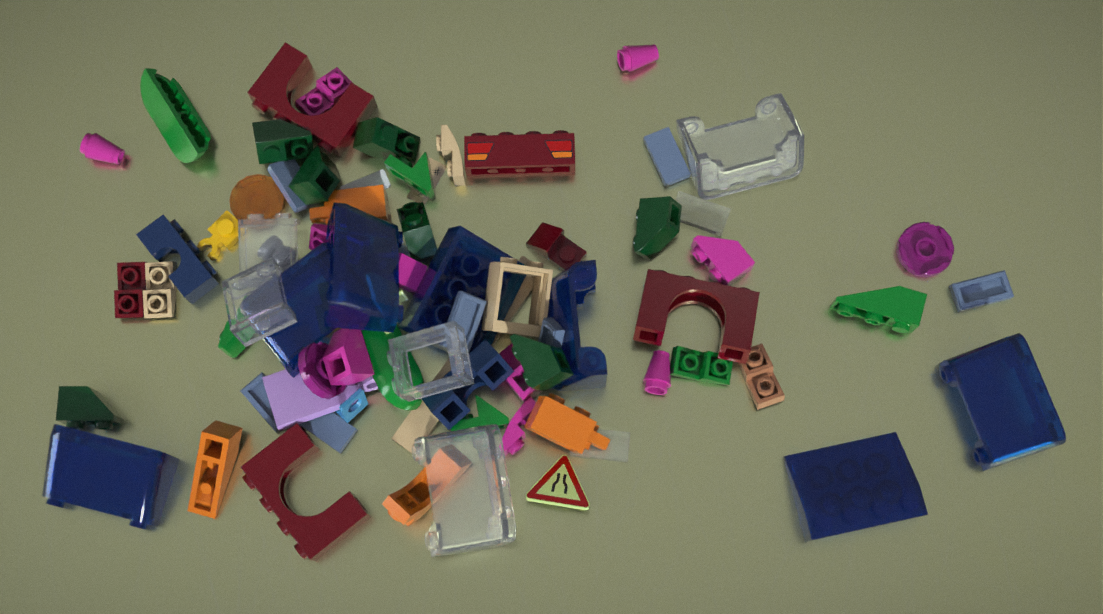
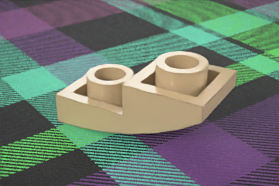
M441 125V135H436L437 151L442 152L444 161L448 160V177H453L454 185L466 186L463 162L456 139L447 125Z
M176 262L145 263L146 290H143L144 318L174 317L176 286L168 276L176 270Z

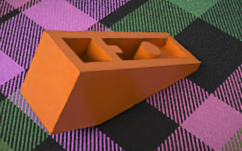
M215 420L201 432L187 511L214 519L217 517L238 455L243 428Z

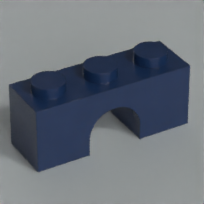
M163 214L136 235L150 254L159 262H163L170 256L180 255L181 262L179 267L168 277L184 298L193 304L219 285L214 278L217 272L208 260L204 262L200 260L197 255L201 251L191 239L187 242L182 237L185 231L175 219L170 222Z
M485 339L420 398L433 415L450 430L471 411L467 407V399L476 388L489 386L493 391L514 370Z

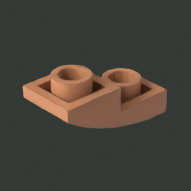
M763 344L751 347L746 364L739 363V366L758 410L784 401L785 395L773 372V364Z

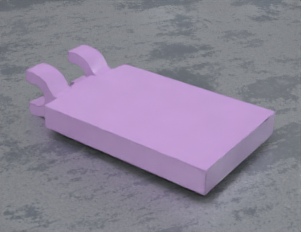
M298 365L262 377L279 431L290 428L296 423L301 424L340 410L339 406L359 388L364 390V392L379 389L373 376L354 386L347 385L343 393L331 399L320 398L305 385ZM358 399L354 401L351 405L356 404Z

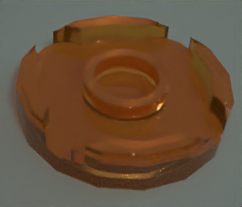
M261 174L250 175L240 180L232 189L229 199L230 209L235 218L243 225L254 229L266 228L277 222L286 205V199L274 180L269 176Z

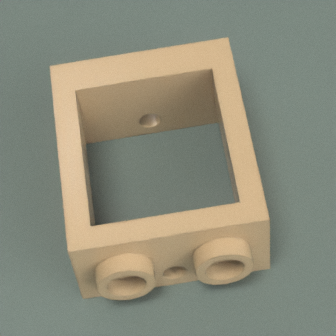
M501 257L500 262H490L485 297L487 302L483 312L481 330L539 337L543 319L547 318L553 270L544 269V263L527 261L526 266L518 265V259ZM503 272L534 276L528 324L497 320Z

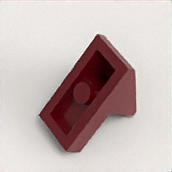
M543 222L526 242L529 248L569 276L573 274L587 255L584 249L564 236V229Z

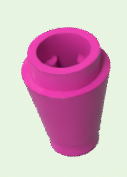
M655 44L623 46L622 49L617 51V61L622 71L632 72L659 58L658 49Z
M87 133L80 145V153L85 154L86 158L118 165L122 162L125 154L124 149H121L98 133Z
M661 350L653 351L643 379L646 392L664 395L667 394L668 388L671 387L670 354Z

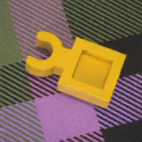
M226 210L207 229L212 236L202 239L197 247L203 252L208 246H212V251L207 257L213 261L219 257L220 248L223 245L230 250L249 230Z

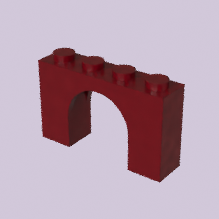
M285 42L247 92L253 102L251 105L262 114L268 112L273 115L274 120L281 119L310 131L312 140L318 143L317 146L328 155L334 153L342 157L355 139L358 122L368 120L378 107L375 98L351 82L337 103L327 112L319 115H305L296 111L292 107L293 94L312 68V65L306 54Z
M648 269L633 340L661 346L667 317L670 312L681 305L697 304L711 310L720 321L722 331L717 358L746 364L752 346L760 292L752 291L745 287L737 288L723 285L716 281L699 280L692 276L670 274L663 270Z
M296 423L241 466L245 473L242 478L251 490L257 489L262 495L259 501L269 513L274 511L280 519L277 525L286 536L291 534L297 544L294 545V548L304 560L308 557L310 560L317 561L367 521L371 515L355 494L350 491L325 511L314 516L297 515L289 507L285 496V486L288 477L294 469L320 450L305 429Z

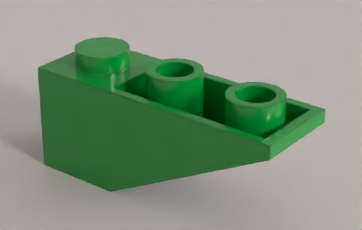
M896 286L838 296L831 303L830 308L837 310V313L842 316H859L864 318V321L869 324L881 325L882 323L892 326V330L896 332L909 333L913 332L920 325L927 294Z

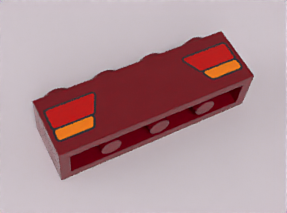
M558 130L552 134L529 131L519 135H514L511 132H501L498 135L473 133L471 136H464L466 176L575 174L574 133Z

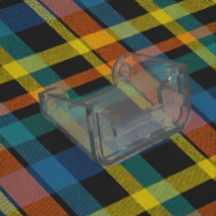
M781 93L767 96L760 100L755 108V116L705 129L703 121L696 116L676 120L677 132L694 186L699 197L702 199H715L791 179L797 176L803 169L805 135Z
M482 425L416 438L414 440L415 443L412 445L413 459L418 461L420 466L426 467L434 522L430 526L429 532L425 533V545L427 550H430L431 557L498 548L514 542L516 538V522L502 436L498 425Z

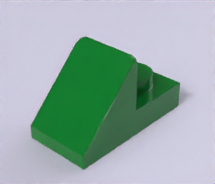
M424 152L414 167L403 157L397 159L391 154L388 156L384 164L390 174L430 200L435 198L431 165L426 152Z
M475 395L479 417L473 418V414H467L451 428V433L455 438L505 429L510 423L509 418L478 395Z

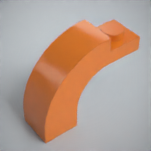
M451 444L446 445L437 451L424 469L410 483L388 495L382 505L388 510V514L394 520L401 522L403 525L410 526L422 517L453 486L471 462Z

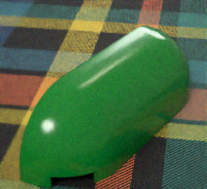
M145 68L141 77L140 90L146 110L170 149L180 161L190 163L198 160L208 150L211 139L209 130L181 85L174 78L170 81L168 78L157 74L156 69Z
M377 310L367 311L359 315L354 321L359 322L375 373L372 376L381 394L392 405L400 409L416 410L422 402V399H419L420 383H424V380L398 326L396 325L391 333L386 334L384 333Z

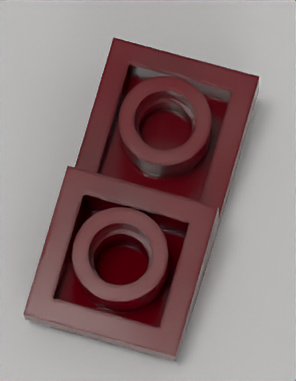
M148 262L117 263L118 290H114L115 318L144 317L143 290H146L145 263Z

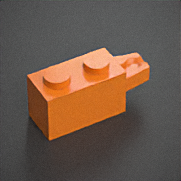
M384 185L334 190L328 198L329 201L324 202V206L309 208L310 221L313 224L325 223L326 225L352 232L358 228L378 230L383 228V225H390L388 199Z
M552 393L548 397H538L524 428L573 453L582 454L584 449L589 450L590 445L601 450L607 449L611 439L597 432L599 426L596 425V421L589 418L590 412L577 406L573 410L564 405L565 400Z

